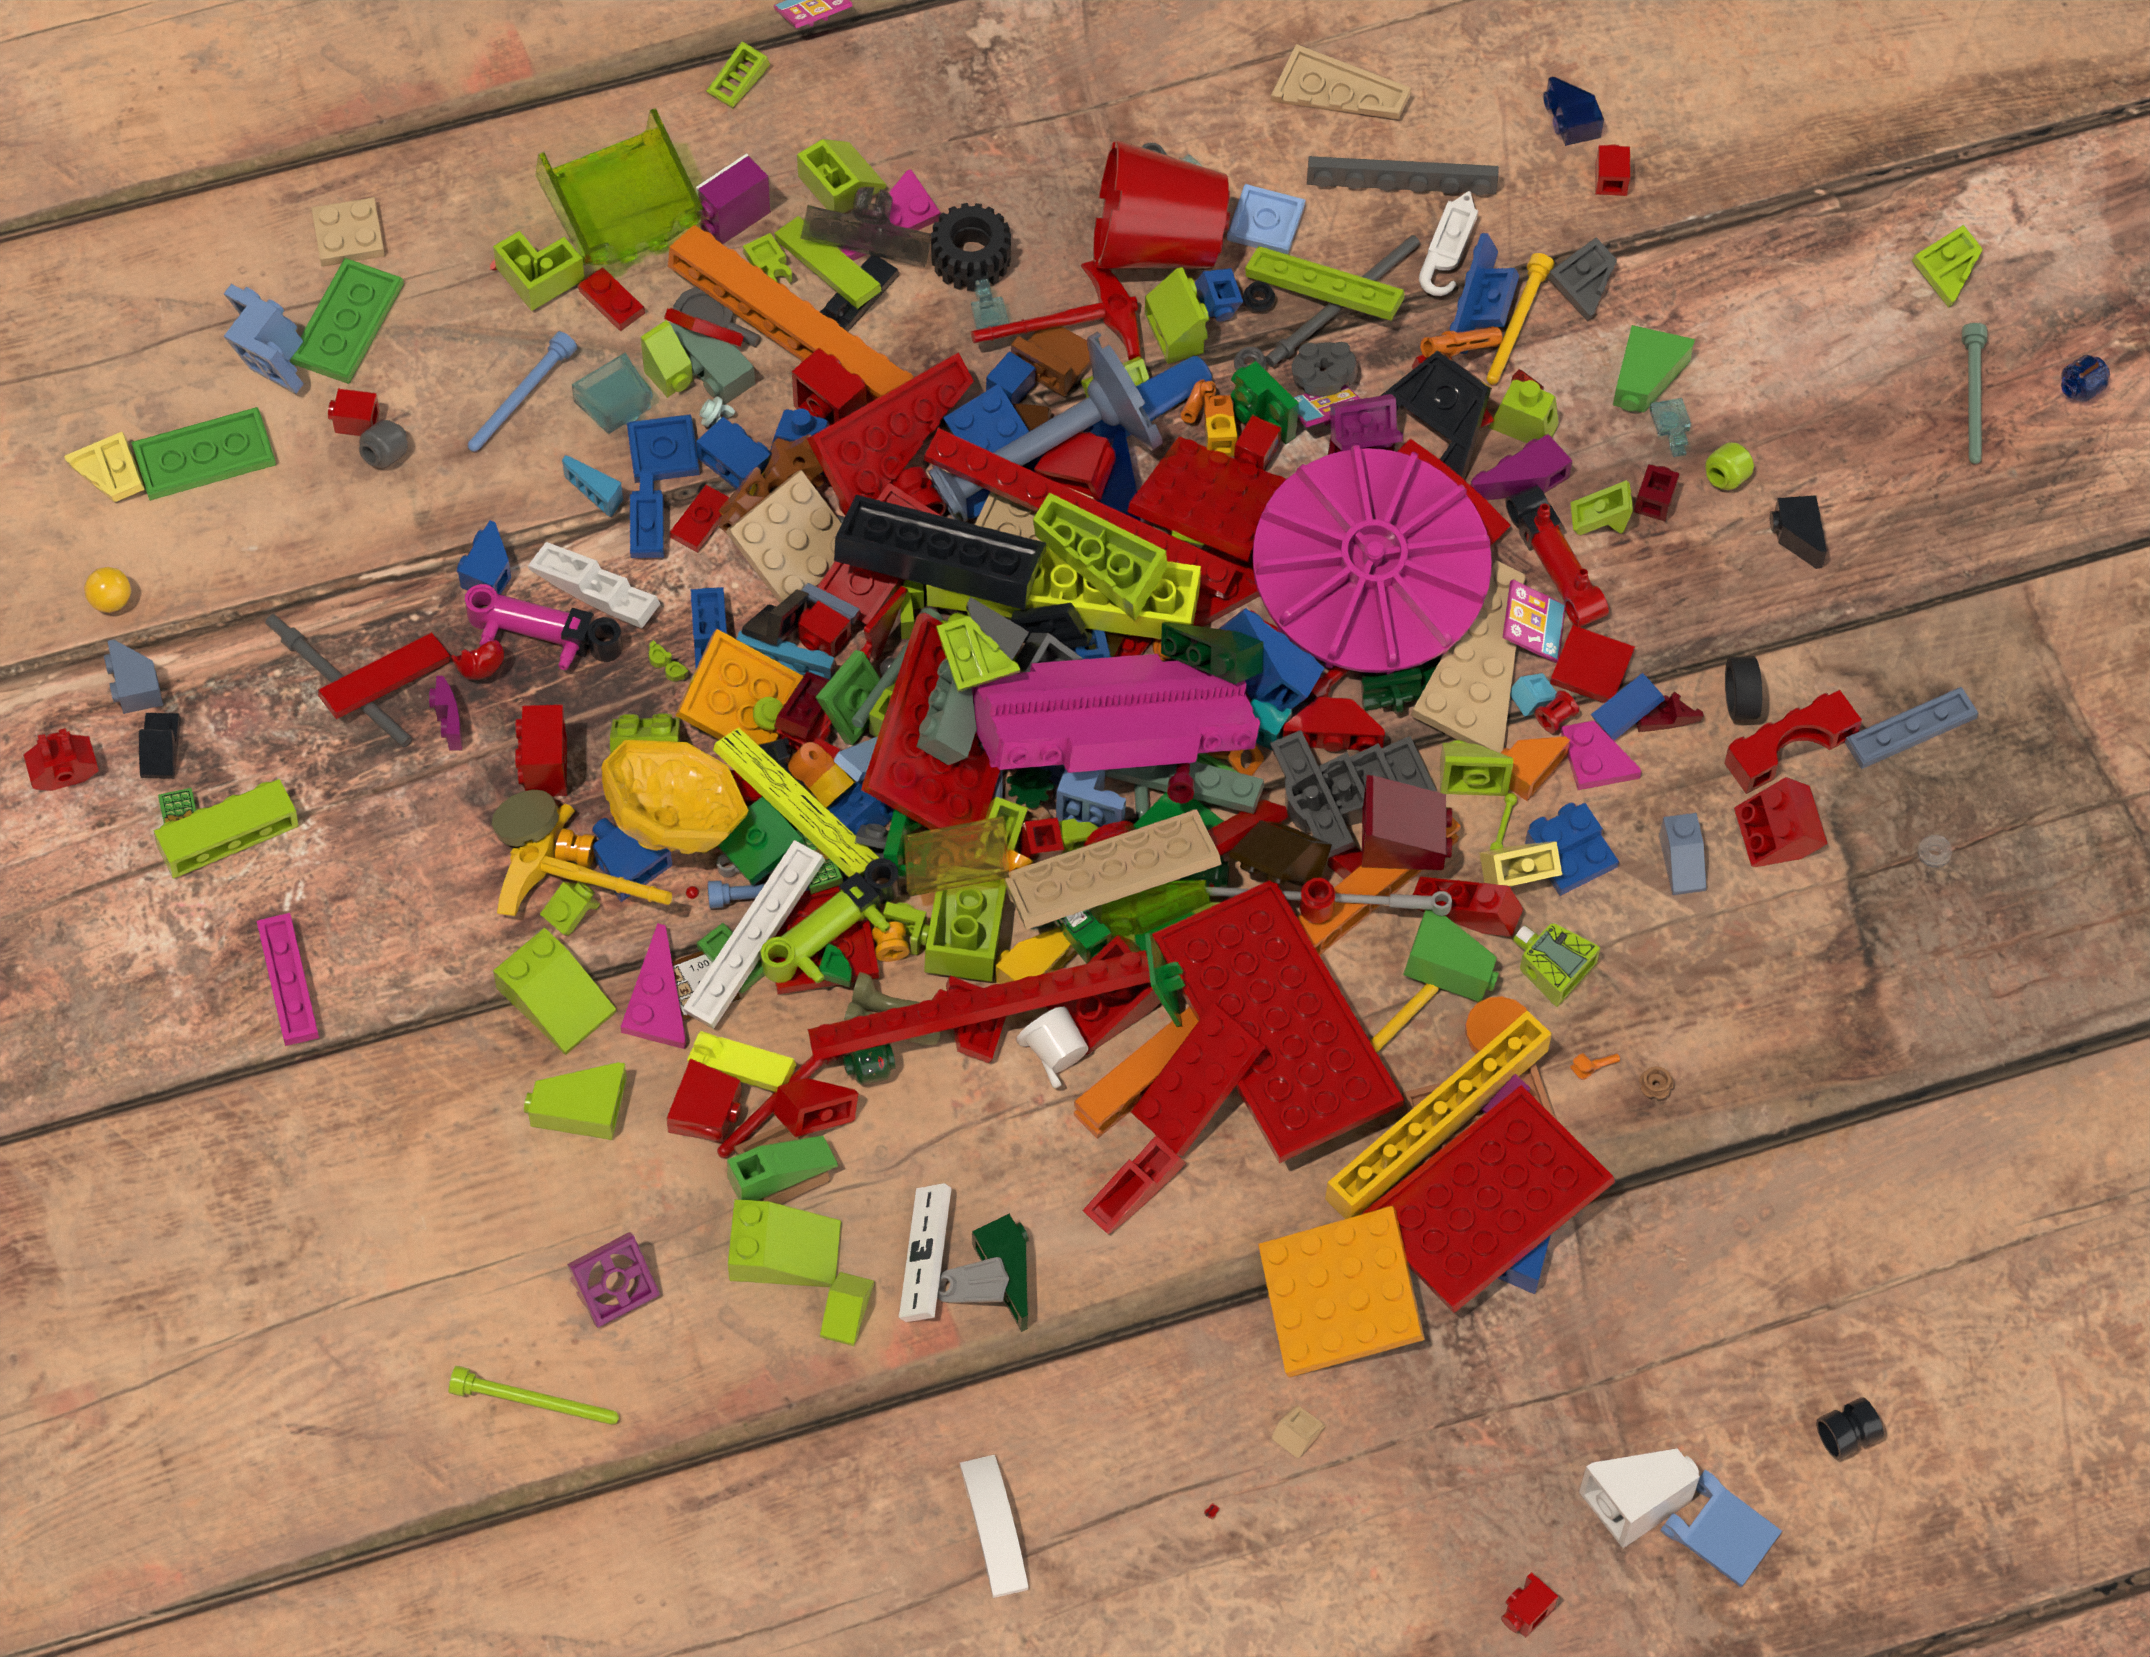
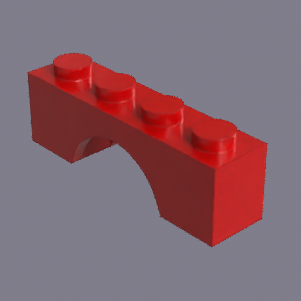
M1841 690L1830 695L1824 693L1818 696L1811 705L1803 709L1795 708L1785 715L1784 719L1774 724L1772 722L1764 724L1755 734L1747 738L1739 737L1728 746L1724 764L1744 792L1748 794L1774 780L1779 764L1777 753L1787 744L1797 741H1810L1820 744L1828 750H1832L1845 743L1846 737L1859 732L1862 719Z

